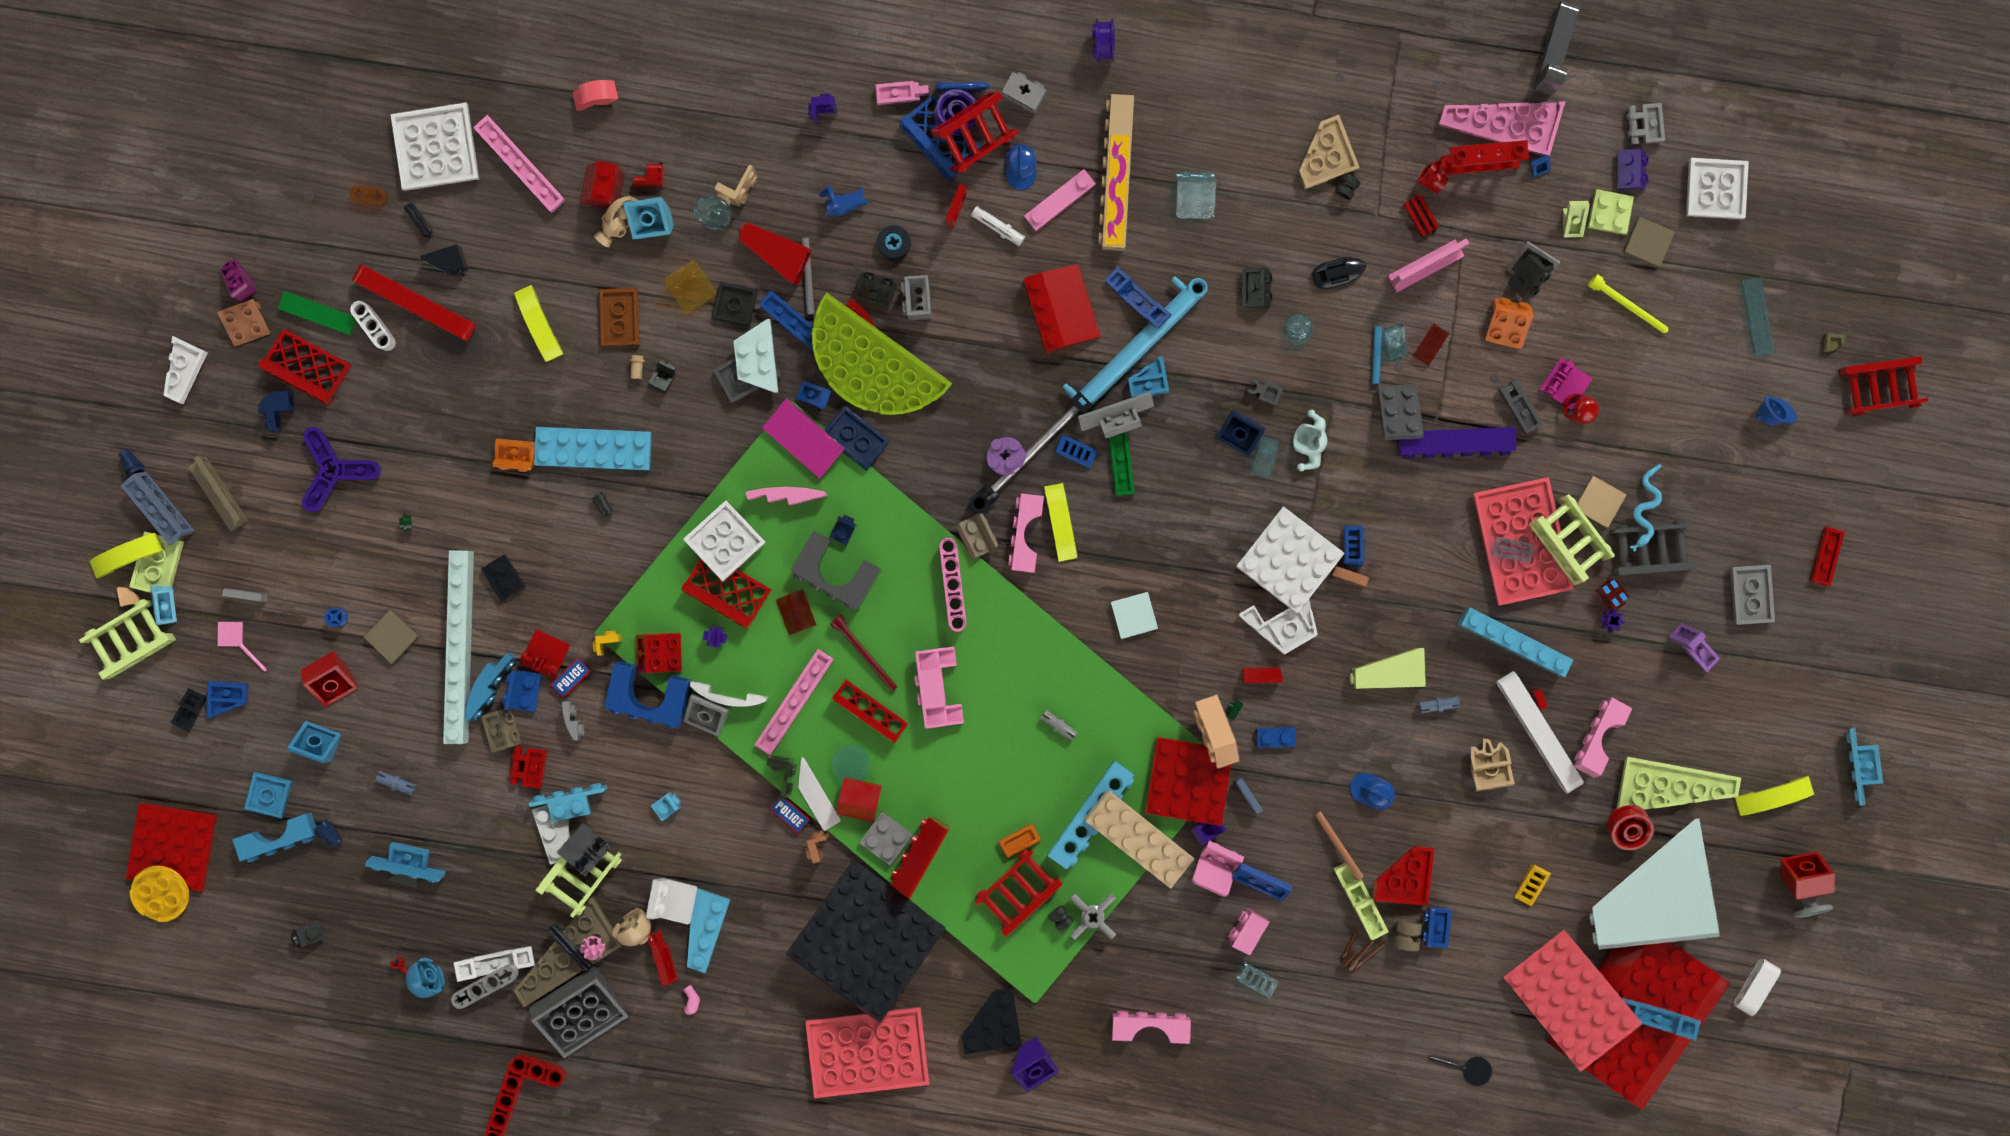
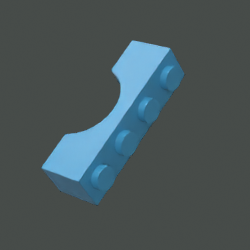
M311 812L287 820L286 830L278 840H268L262 837L258 831L232 840L239 861L247 859L249 863L259 859L258 855L265 853L266 856L277 853V849L280 847L286 850L295 847V842L300 840L302 844L314 840L313 836L317 833L314 829L317 826Z

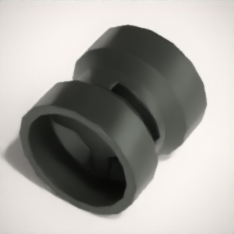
M1344 174L1341 179L1342 183L1336 187L1335 192L1342 198L1351 200L1354 196V190L1358 189L1361 182L1349 174Z
M1064 905L1057 907L1048 914L1049 919L1055 922V927L1059 932L1074 922V919L1066 913Z

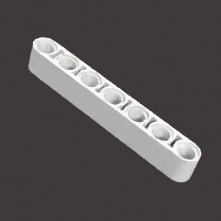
M1512 671L1496 681L1499 689L1562 790L1568 794L1584 784L1517 674Z

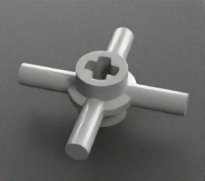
M1074 893L1070 900L1082 911V923L1070 934L1071 937L1076 940L1088 927H1098L1112 940L1116 933L1104 923L1105 916L1103 911L1116 898L1110 893L1098 906H1087ZM1092 912L1094 914L1096 912L1097 919L1090 921L1089 913Z

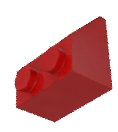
M334 651L300 670L303 685L324 707L358 689V685L345 662Z

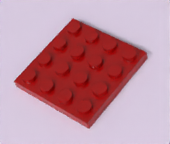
M1157 737L1145 813L1222 826L1231 764L1217 768L1216 763L1211 762L1208 748L1204 744Z
M143 802L139 803L125 879L134 880L136 875L148 867L164 866L176 871L185 880L189 890L204 891L217 815Z

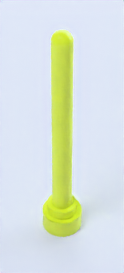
M1596 274L1589 282L1588 287L1592 290H1601L1662 333L1668 332L1666 325L1606 285L1603 280L1604 278L1599 274Z

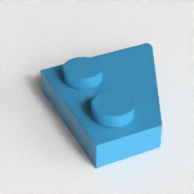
M1163 356L1158 357L1152 364L1147 365L1138 374H1134L1128 379L1131 398L1151 392L1152 396L1169 393Z

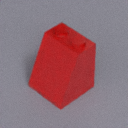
M596 161L587 165L580 204L608 209L612 203L620 199L625 173L617 164Z

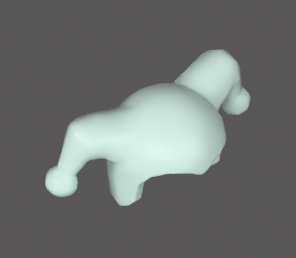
M1314 410L1307 412V416L1312 417L1315 421L1314 425L1301 424L1293 438L1295 451L1306 454L1309 458L1308 463L1298 464L1297 469L1299 471L1319 467L1321 453L1327 446L1325 419L1315 414Z

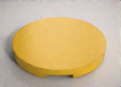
M151 866L135 876L131 885L130 899L134 908L142 916L145 915L157 920V922H167L177 918L186 909L189 902V889L185 880L176 871L164 866Z

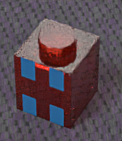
M1616 578L1608 580L1595 589L1608 608L1619 609L1626 604L1625 600L1629 598V595Z

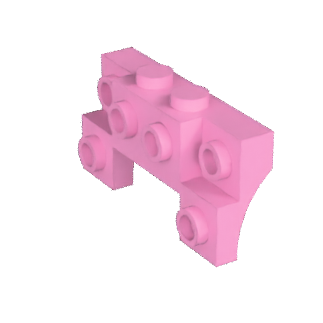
M946 647L916 651L918 675H915L916 686H920L921 694H917L918 705H922L925 729L964 723L962 704L946 706L942 676L943 667L957 666L955 648Z

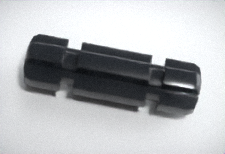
M412 202L404 206L405 211L410 215L415 225L421 229L420 231L423 236H430L433 230L427 225V221L417 210V207Z

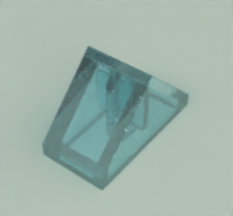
M1261 436L1250 473L1270 477L1277 458L1279 440Z

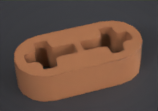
M1336 566L1332 573V576L1364 587H1367L1369 581L1367 576Z

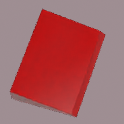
M844 777L838 800L837 815L874 823L882 785Z

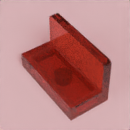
M803 589L776 599L789 635L817 625Z

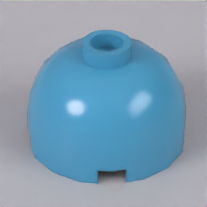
M421 958L413 963L407 970L405 977L409 991L420 998H428L438 994L445 985L444 974L439 966L435 968L432 964L434 961L429 958Z

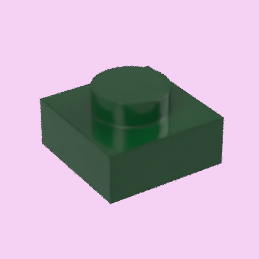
M1238 700L1231 701L1225 710L1228 712L1226 717L1235 720L1244 704Z

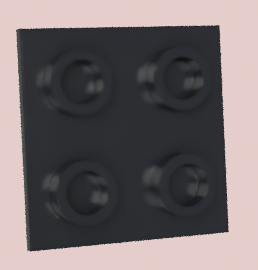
M582 823L556 853L575 867L578 872L586 876L611 846Z

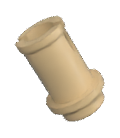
M632 355L630 359V378L642 379L643 362L645 360H643V356Z

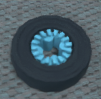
M889 225L878 234L877 248L885 258L896 260L904 257L909 252L911 240L908 232L903 227ZM891 238L899 240V243L894 248L888 244L891 242Z

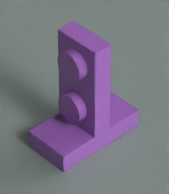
M1681 623L1668 636L1673 642L1681 645L1705 672H1708L1720 660L1719 656L1704 640L1706 636L1700 630Z

